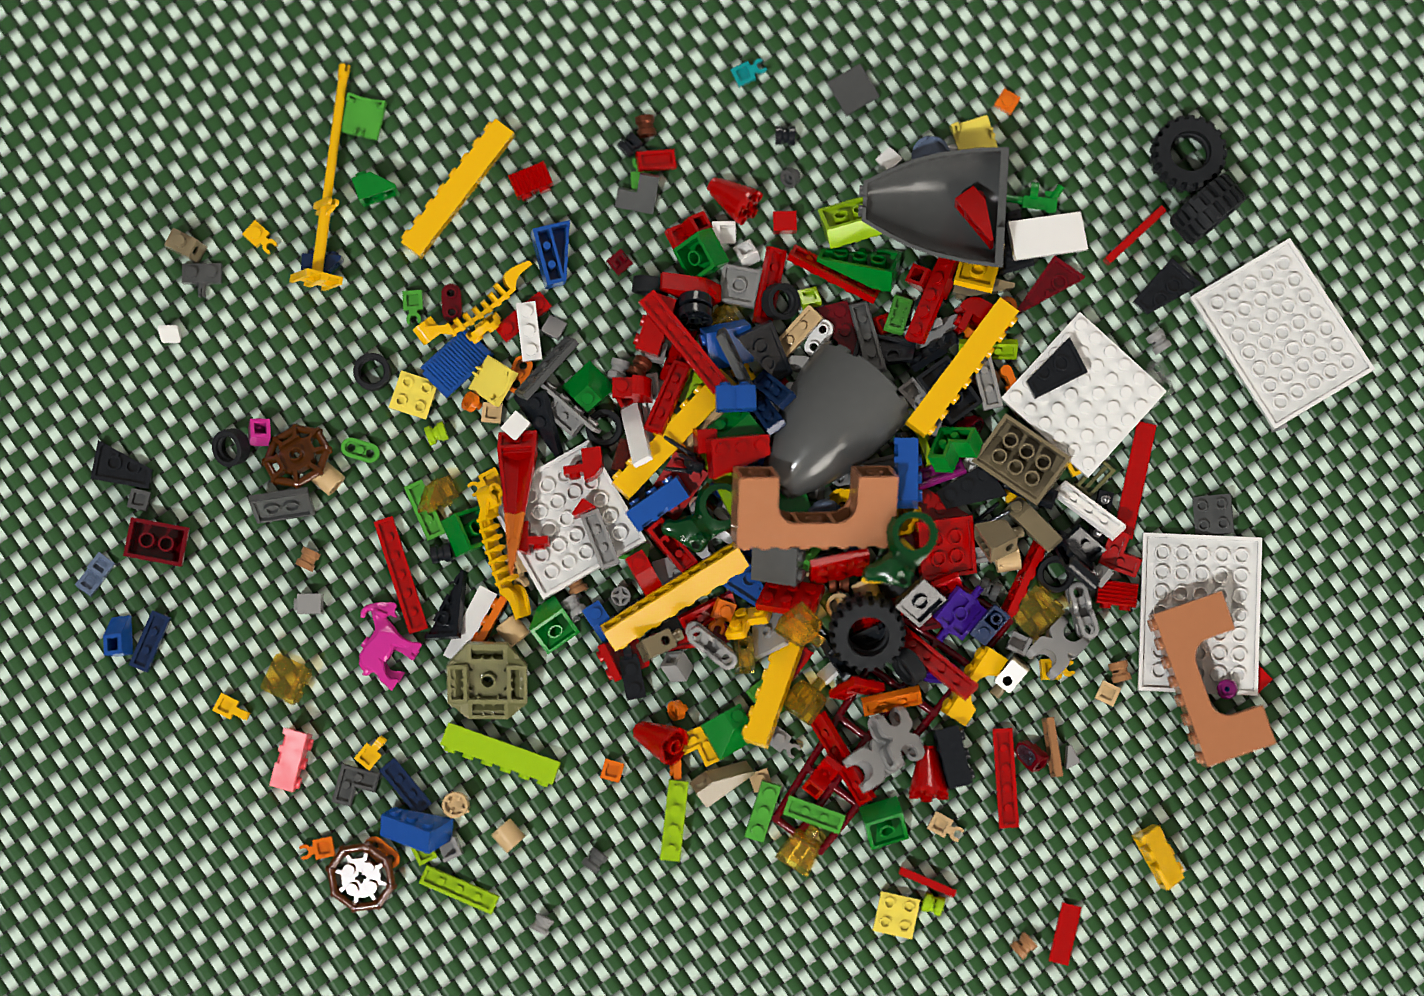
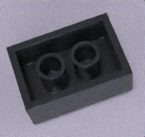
M948 355L915 378L926 394L952 360ZM970 384L966 389L961 388L958 392L961 395L954 405L950 403L946 408L949 412L944 417L943 422L947 427H951L983 403Z
M953 725L933 730L937 752L939 753L948 789L973 784L972 779H975L973 767L968 765L967 760L970 759L968 748H964L963 740H966L963 728H959V725Z

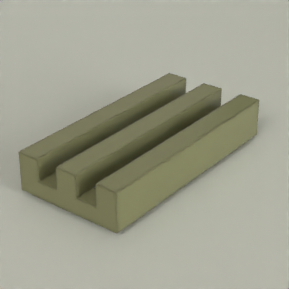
M1105 460L1102 462L1103 468L1084 488L1081 484L1087 479L1085 476L1075 485L1076 488L1089 498L1116 471ZM1106 469L1110 470L1090 493L1086 491Z

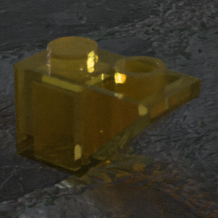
M450 475L434 480L425 486L417 509L418 513L426 511L429 514L438 510L439 506L446 508L454 504L453 500L458 498L459 495Z

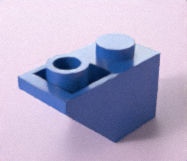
M131 615L111 618L103 635L105 656L133 655Z

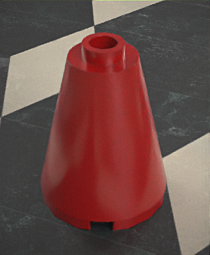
M641 721L633 728L634 739L663 764L674 765L683 757L685 752L682 750L684 745H688V734L681 727Z

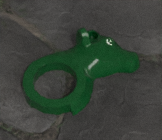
M709 482L706 483L697 494L695 513L677 520H666L661 525L662 533L676 539L695 553L702 552L712 538L731 528V518L719 521L710 516L706 508L707 499L714 491L720 489L732 493V485L717 483L710 486Z
M911 511L903 513L897 519L892 516L886 530L889 552L876 563L865 566L862 576L866 581L882 582L901 588L910 586L914 570L936 545L938 537L936 523L924 512ZM907 519H919L928 527L929 539L920 549H909L899 539V528Z

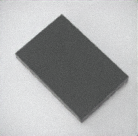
M308 487L248 496L257 524L315 515V508Z

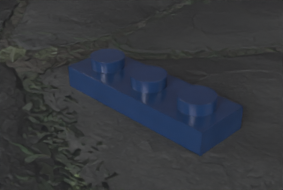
M765 370L752 380L753 384L756 385V390L781 410L797 397L793 391Z
M759 394L756 400L757 409L753 413L768 434L771 435L778 432L786 423L770 400L763 394Z
M154 610L151 611L130 660V666L147 673L149 672L172 619L171 617Z
M393 758L379 770L412 811L422 813L433 804L396 758Z

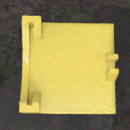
M988 115L962 123L956 122L950 126L957 150L998 147Z
M487 355L481 366H475L478 371L477 373L472 372L475 377L468 389L486 399L492 405L499 407L519 373Z
M401 370L389 408L426 420L433 405L432 402L435 400L437 388L428 379Z
M880 891L872 930L912 939L920 900Z

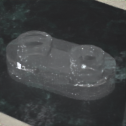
M1159 359L1150 361L1146 366V373L1162 387L1163 383H1168L1169 389H1165L1167 392L1163 397L1170 396L1176 389V383L1168 368ZM1154 366H1159L1160 371L1155 372Z

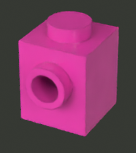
M250 419L248 425L250 446H268L271 438L270 419Z

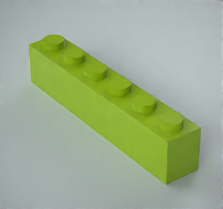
M448 722L440 745L444 746L443 750L455 754V751L463 753L462 757L470 760H473L474 757L481 759V764L492 767L493 764L500 766V771L509 774L511 771L519 773L518 777L528 781L530 777L537 779V784L548 787L549 784H554L561 762L451 722Z

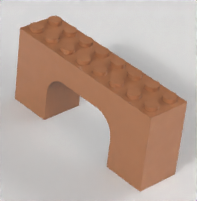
M773 466L733 467L730 536L736 548L741 550H750L751 548L758 547L761 550H769L771 547H778L782 550H788L790 547H798L804 550L810 549V547H818L819 549H829L830 547L848 549L849 546H857L860 549H866L869 546H876L882 549L888 548L886 530L892 516L896 518L899 477L891 466H851L850 493L843 507L831 512H786L778 508L780 478Z
M1222 591L1149 615L1150 620H1147L1150 631L1155 633L1156 639H1154V644L1157 650H1161L1163 656L1160 658L1161 664L1164 669L1168 670L1169 676L1167 680L1170 688L1175 690V703L1177 707H1181L1183 712L1180 715L1183 725H1187L1190 733H1187L1190 744L1195 746L1196 752H1194L1196 762L1200 763L1201 766L1209 767L1276 744L1263 705H1255L1228 715L1220 714L1212 707L1195 659L1198 646L1208 638L1235 629Z

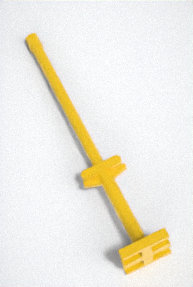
M340 63L338 67V82L322 199L316 201L313 205V209L317 210L315 215L319 217L312 269L306 268L291 274L289 281L291 283L304 281V286L310 288L319 285L322 286V291L340 286L343 281V277L325 273L323 269L331 213L339 205V199H332L347 81L350 74V65L345 66V63Z

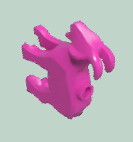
M377 602L364 606L360 613V617L365 618L369 611L372 612L375 631L370 638L367 636L361 644L363 649L359 654V666L363 670V676H368L374 672L380 681L393 691L396 684L405 675V672L391 670L387 661L395 650L414 661L423 644L409 641L401 636L395 626L388 620V616L398 618L395 613L396 603Z

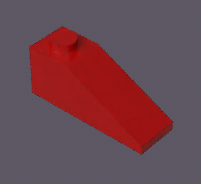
M972 186L955 198V208L988 248L992 249L994 238L986 196L981 190H977L975 186Z
M668 272L660 274V290L678 298L684 292L697 290L706 292L713 298V307L721 301V285L708 278Z
M659 517V519L643 528L657 547L681 573L699 563L685 545L662 533L661 525L665 520Z
M642 549L625 559V563L645 597L663 586Z

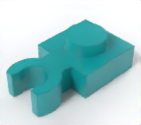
M762 58L756 59L751 66L746 61L730 69L738 88L755 81V74L762 75L767 72L766 67L763 69L757 67L758 64L763 62Z

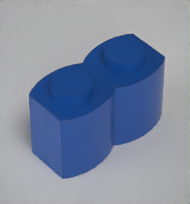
M730 382L719 383V386L715 387L716 412L756 411V385H751V382H739V385H731Z

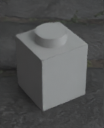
M297 594V598H294V610H297V614H323L324 595Z

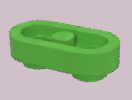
M352 437L346 438L341 444L342 453L349 458L366 463H374L380 457V450L375 444ZM355 445V450L349 451V446ZM369 450L374 452L372 457L367 456Z

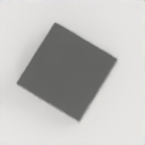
M861 64L827 82L828 88L846 117L880 98Z

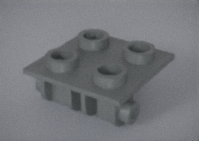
M1231 493L1192 497L1195 535L1234 533Z

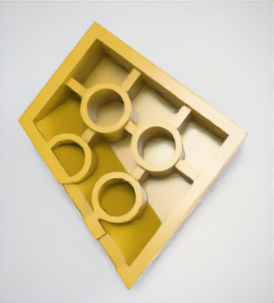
M1152 824L1132 835L1161 889L1169 890L1184 879L1182 873L1185 871L1180 862H1176L1174 858L1175 853L1170 844L1167 843L1160 826Z

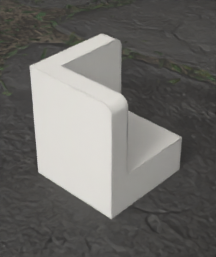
M712 221V229L720 244L736 243L735 221Z
M515 411L500 429L513 440H517L532 425Z

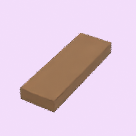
M1054 717L1042 718L1046 752L1050 758L1048 762L1050 776L1060 777L1063 776L1055 720Z

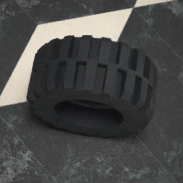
M1188 115L1187 118L1179 116L1175 120H1170L1160 129L1152 141L1153 144L1150 147L1151 156L1149 158L1150 164H1153L1152 171L1154 174H1158V181L1160 183L1164 181L1167 184L1166 187L1170 190L1176 188V192L1180 193L1183 191H1187V193H1194L1195 190L1200 191L1215 180L1225 167V158L1228 154V150L1225 149L1227 145L1226 140L1221 138L1223 133L1220 129L1216 131L1213 128L1215 124L1211 121L1209 124L1206 123V118L1200 116L1196 119L1195 115ZM1191 138L1203 147L1206 160L1200 169L1187 171L1175 164L1171 157V147L1177 139Z
M1222 174L1187 201L1170 218V224L1187 244L1193 245L1232 214L1246 200V195L1229 175Z
M866 591V595H861L858 592L855 593L854 598H850V596L844 598L845 603H839L836 606V612H832L831 622H829L830 642L834 653H837V658L841 662L845 661L846 666L850 668L854 665L856 670L863 671V668H867L868 672L874 671L875 667H879V669L885 668L884 664L887 662L889 664L895 661L894 656L901 654V647L905 645L906 629L900 610L894 606L892 600L889 598L884 599V595L879 593L873 596L872 592ZM873 617L882 621L886 627V632L882 639L868 646L858 645L851 641L848 631L852 624L861 618Z

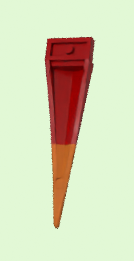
M537 430L524 431L517 440H513L505 432H498L497 452L503 492L508 566L511 576L515 567L538 455Z

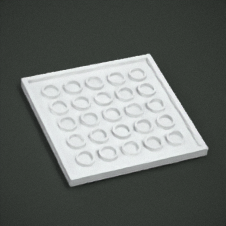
M1079 312L1001 398L1005 404L1040 436L1071 457L1070 463L1086 478H1089L1167 391ZM1070 337L1088 372L1034 399L1026 381Z
M589 440L534 470L524 521H529L531 524V536H548L550 538V547H545V550H533V547H531V555H525L519 551L517 554L543 600L600 568L581 517L575 519L572 515L573 510L581 499H586L596 509H599L618 557L646 542L643 533L637 531L625 512L628 510V507L618 490L611 484L613 481L605 467H603L600 476L589 483H586L584 476L577 480H569V478L565 477L563 466L583 464L581 448L593 447ZM502 497V504L499 506V516L497 519L506 533Z

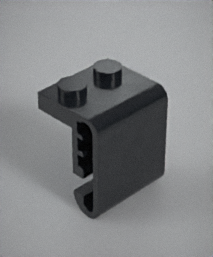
M1078 524L1055 547V551L1063 567L1089 590H1094L1099 585L1100 578L1097 576L1092 563L1106 551V548Z

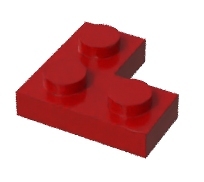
M1123 531L1113 541L1107 538L1104 545L1106 551L1100 556L1098 564L1100 563L1111 570L1135 578L1142 558L1124 552L1131 534Z
M852 676L846 682L838 683L836 687L830 689L829 697L847 700L856 694L866 696L877 695L885 691V684L875 679H861L860 676Z

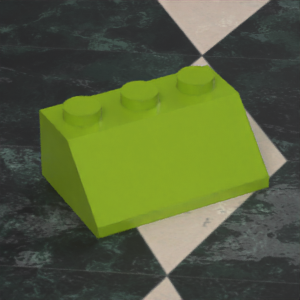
M863 197L818 209L830 249L839 248L853 242H860L861 240L877 237L882 234L862 222V217H858L859 205H863Z

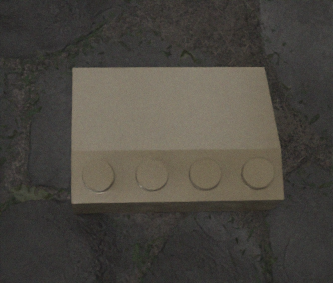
M1005 413L981 447L978 457L973 458L972 462L1037 506L1068 467L1071 457Z

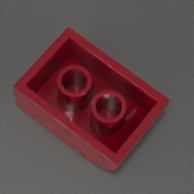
M131 517L123 556L182 567L190 528Z

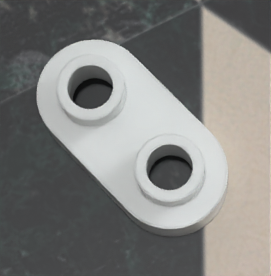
M822 320L809 335L805 342V351L808 355L811 356L814 352L811 349L812 343L818 346L822 341H830L834 333V326L829 320ZM821 326L826 327L825 333L820 331Z

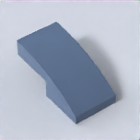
M98 552L87 566V570L75 583V586L92 597L104 582L115 563Z

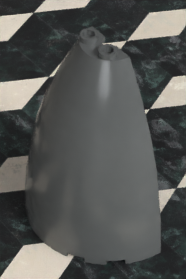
M1009 147L971 148L939 152L887 169L865 180L863 185H860L859 197H863V205H859L858 217H862V222L910 248L932 256L969 264L1003 267ZM972 186H975L977 190H981L986 196L994 238L992 249L988 248L955 208V198Z
M822 341L802 367L790 387V390L797 397L783 410L780 409L778 412L786 425L778 432L770 435V455L765 457L764 466H773L780 478V493L786 498L794 499L815 491L851 472V466L862 465L889 442L912 415V412L907 410L909 404L906 399L901 395H897L896 386L883 373L860 355L858 357L851 355V351L840 344L832 346L833 343L831 341Z

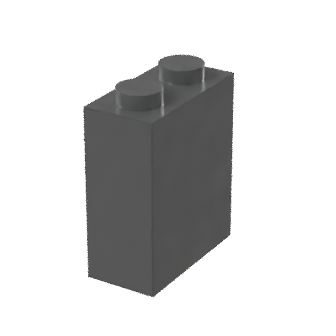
M759 547L752 548L751 580L796 587L805 578L803 562L806 558V551L798 547H790L788 550H782L778 547H771L769 550H761Z

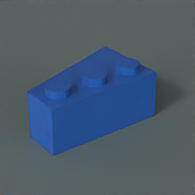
M570 220L533 228L530 233L545 290L563 286L566 282Z
M894 438V472L899 477L897 509H918V502H922V490H918V484H922V472H918V466H922V454H918V438Z
M672 475L668 476L662 481V486L650 488L646 491L647 496L642 499L637 497L629 503L631 506L625 513L638 532L690 497L691 493L678 475L675 477Z
M394 807L381 814L380 836L427 854L451 841L453 818Z

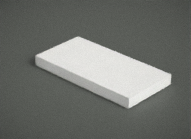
M1081 211L1008 221L1006 223L1014 261L1088 250Z

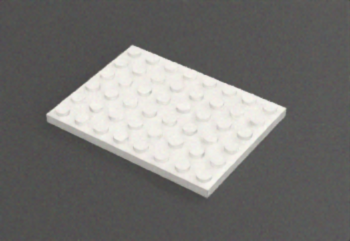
M1290 238L1189 298L1273 430L1375 370Z
M1142 533L1138 691L1175 692L1174 688H1170L1167 680L1169 676L1168 670L1164 669L1161 664L1160 658L1163 656L1161 650H1157L1155 647L1154 639H1156L1154 631L1151 632L1148 627L1147 620H1150L1148 616L1222 591L1235 629L1204 640L1196 650L1195 659L1207 694H1218V683L1225 679H1231L1238 686L1237 695L1258 696L1262 538Z

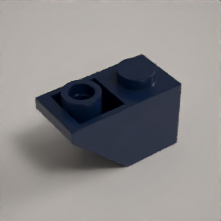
M313 250L302 253L301 270L306 268L312 269ZM327 252L325 254L323 272L331 274L343 263L344 258L338 252Z
M994 604L982 615L970 630V634L986 646L1011 616L997 604Z

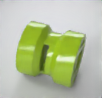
M443 421L436 423L434 428L431 426L424 427L430 446L435 445L437 440H449Z
M926 892L921 905V911H930L936 916H941L946 898L942 896L935 897L932 893Z

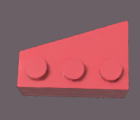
M284 728L282 734H285L282 745H279L278 751L280 753L277 762H275L269 786L295 792L301 786V771L306 769L308 763L306 755L308 751H311L314 740L312 739V734L292 728Z

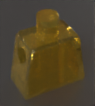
M803 602L782 615L774 629L776 633L798 647H803L811 642L818 648L825 640L819 634L822 621Z
M748 631L746 638L733 640L734 654L737 658L735 674L755 673L753 636H749ZM741 646H746L747 648H746V649H741L740 647H741Z
M817 677L812 684L805 680H800L788 691L783 707L810 726L827 702V699L821 693L827 685L825 684L826 682L820 677Z
M809 826L806 832L796 829L778 849L775 858L807 877L821 846V842L816 839L819 830L814 826Z

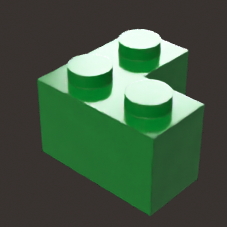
M940 427L927 458L935 472L953 473L959 458L978 457L983 442L975 427Z

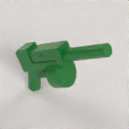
M1031 181L1029 195H1023V197L1007 195L1006 203L1022 204V208L1046 210V213H1055L1058 197L1065 188L1058 184L1054 191L1044 192L1046 197H1039V182Z

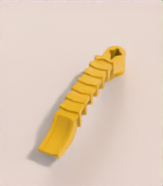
M526 261L509 269L503 275L502 280L508 290L505 291L496 282L493 287L501 296L497 298L491 291L487 296L493 303L489 305L483 299L480 305L484 309L480 311L477 306H474L471 310L475 316L472 318L467 311L463 313L462 317L466 322L462 323L456 317L452 320L454 322L453 325H450L448 322L444 325H438L429 316L413 328V332L423 345L429 343L439 334H450L452 337H455L458 332H463L466 330V327L474 325L475 321L483 319L484 315L491 313L496 306L499 307L504 300L509 299L510 295L516 290V282L519 275L530 267L532 263Z
M492 483L479 488L476 492L480 507L476 522L480 526L479 533L482 534V544L485 545V555L489 559L488 565L491 566V574L496 581L495 586H498L500 595L504 596L510 603L515 620L531 615V607L525 587L521 584H512V581L517 579L519 574L509 575V566L505 563L508 555L502 554V550L506 546L504 544L500 545L499 539L503 537V534H497L496 529L501 527L500 523H494L493 519L499 516L498 509L502 504L503 492L497 483Z

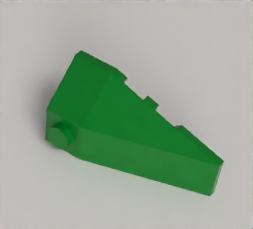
M822 248L817 257V262L872 289L891 292L897 281L903 252L884 248H877V252H866L865 248H859V251L849 252L846 248Z

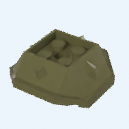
M468 641L447 663V703L453 708L455 707L468 719H509L528 702L527 663L508 642ZM489 676L493 681L487 682L484 680V677Z

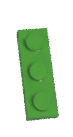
M421 479L405 486L404 489L427 541L446 534L423 480Z
M761 780L744 837L764 842L781 785Z
M790 795L783 814L837 834H840L846 816Z

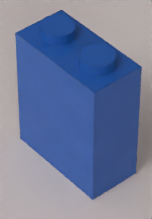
M745 319L700 328V335H698L699 344L719 369L730 367L716 338L718 329L723 327L727 329L743 364L754 362V357L735 337L751 329V324Z

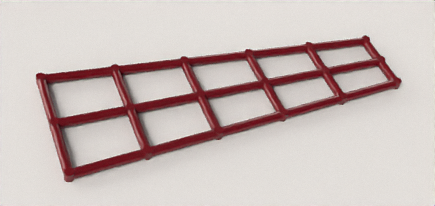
M962 583L964 591L971 594L973 590ZM981 596L977 598L980 605L986 610L993 606ZM901 615L904 624L928 640L932 648L935 650L939 648L964 667L971 663L947 644L936 638L937 635L934 636L927 630L921 631V627L919 628L905 615ZM1012 618L1008 619L986 646L991 649L1013 624ZM875 667L874 671L868 672L867 668H864L860 674L861 679H867L870 673H873L895 690L909 687L904 682L898 683L878 667ZM948 689L934 707L923 700L922 704L917 705L928 715L914 730V734L919 737L940 713L943 701L950 696L952 690ZM856 695L844 700L832 719L835 728L841 723L861 738L853 752L864 747L867 742L873 739L869 729L865 732L844 717ZM890 711L880 713V715L886 719ZM820 740L771 818L773 822L818 855H823L839 834L831 832L822 844L818 845L804 834L810 825L809 823L802 822L798 829H796L781 818L789 795L794 797L807 774L811 775L815 768L812 766L824 749ZM838 773L815 805L823 807L833 792L852 805L845 814L841 833L857 814L861 806L857 804L851 794L838 786L842 781V777ZM880 784L872 788L873 792H875V790L880 786Z

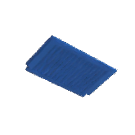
M465 330L458 332L455 337L450 339L420 367L424 370L422 374L446 398L473 375L472 372L477 371L475 366H481L487 355L491 357L494 355L481 341L476 344L472 341L470 342L465 336L467 333Z

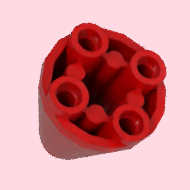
M716 177L712 178L707 186L710 195L736 223L743 225L749 217L753 219L758 212L756 207L763 197L762 192L749 186Z
M923 746L925 755L921 760L916 761L909 788V798H921V802H932L933 798L947 800L949 799L948 787L939 753L936 751L935 746Z

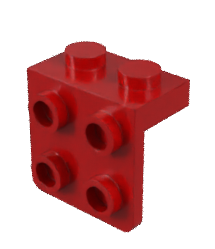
M634 639L629 644L632 654L637 653L642 670L648 667L650 662H643L636 647L639 640ZM610 642L597 646L599 651L596 654L601 663L605 661L608 667L605 669L609 680L614 679L615 682L622 680L619 657L624 656L623 649L615 651Z

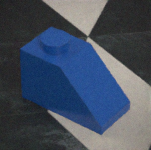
M599 600L582 610L601 641L607 643L609 641L601 630L600 625L611 618Z

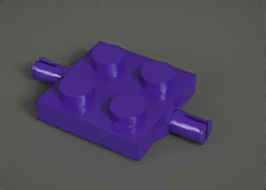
M977 585L971 594L963 591L958 586L955 587L947 597L948 601L932 616L943 628L936 637L938 640L943 642L950 633L963 641L987 611L977 600L984 591L982 587Z

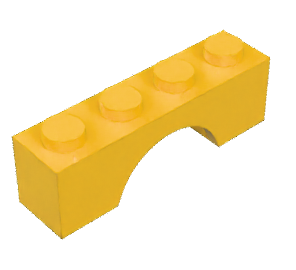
M982 644L975 651L972 662L965 667L963 673L977 683L983 677L998 676L1008 659ZM952 691L950 696L943 701L940 711L966 727L976 709L972 704L971 696L964 701Z

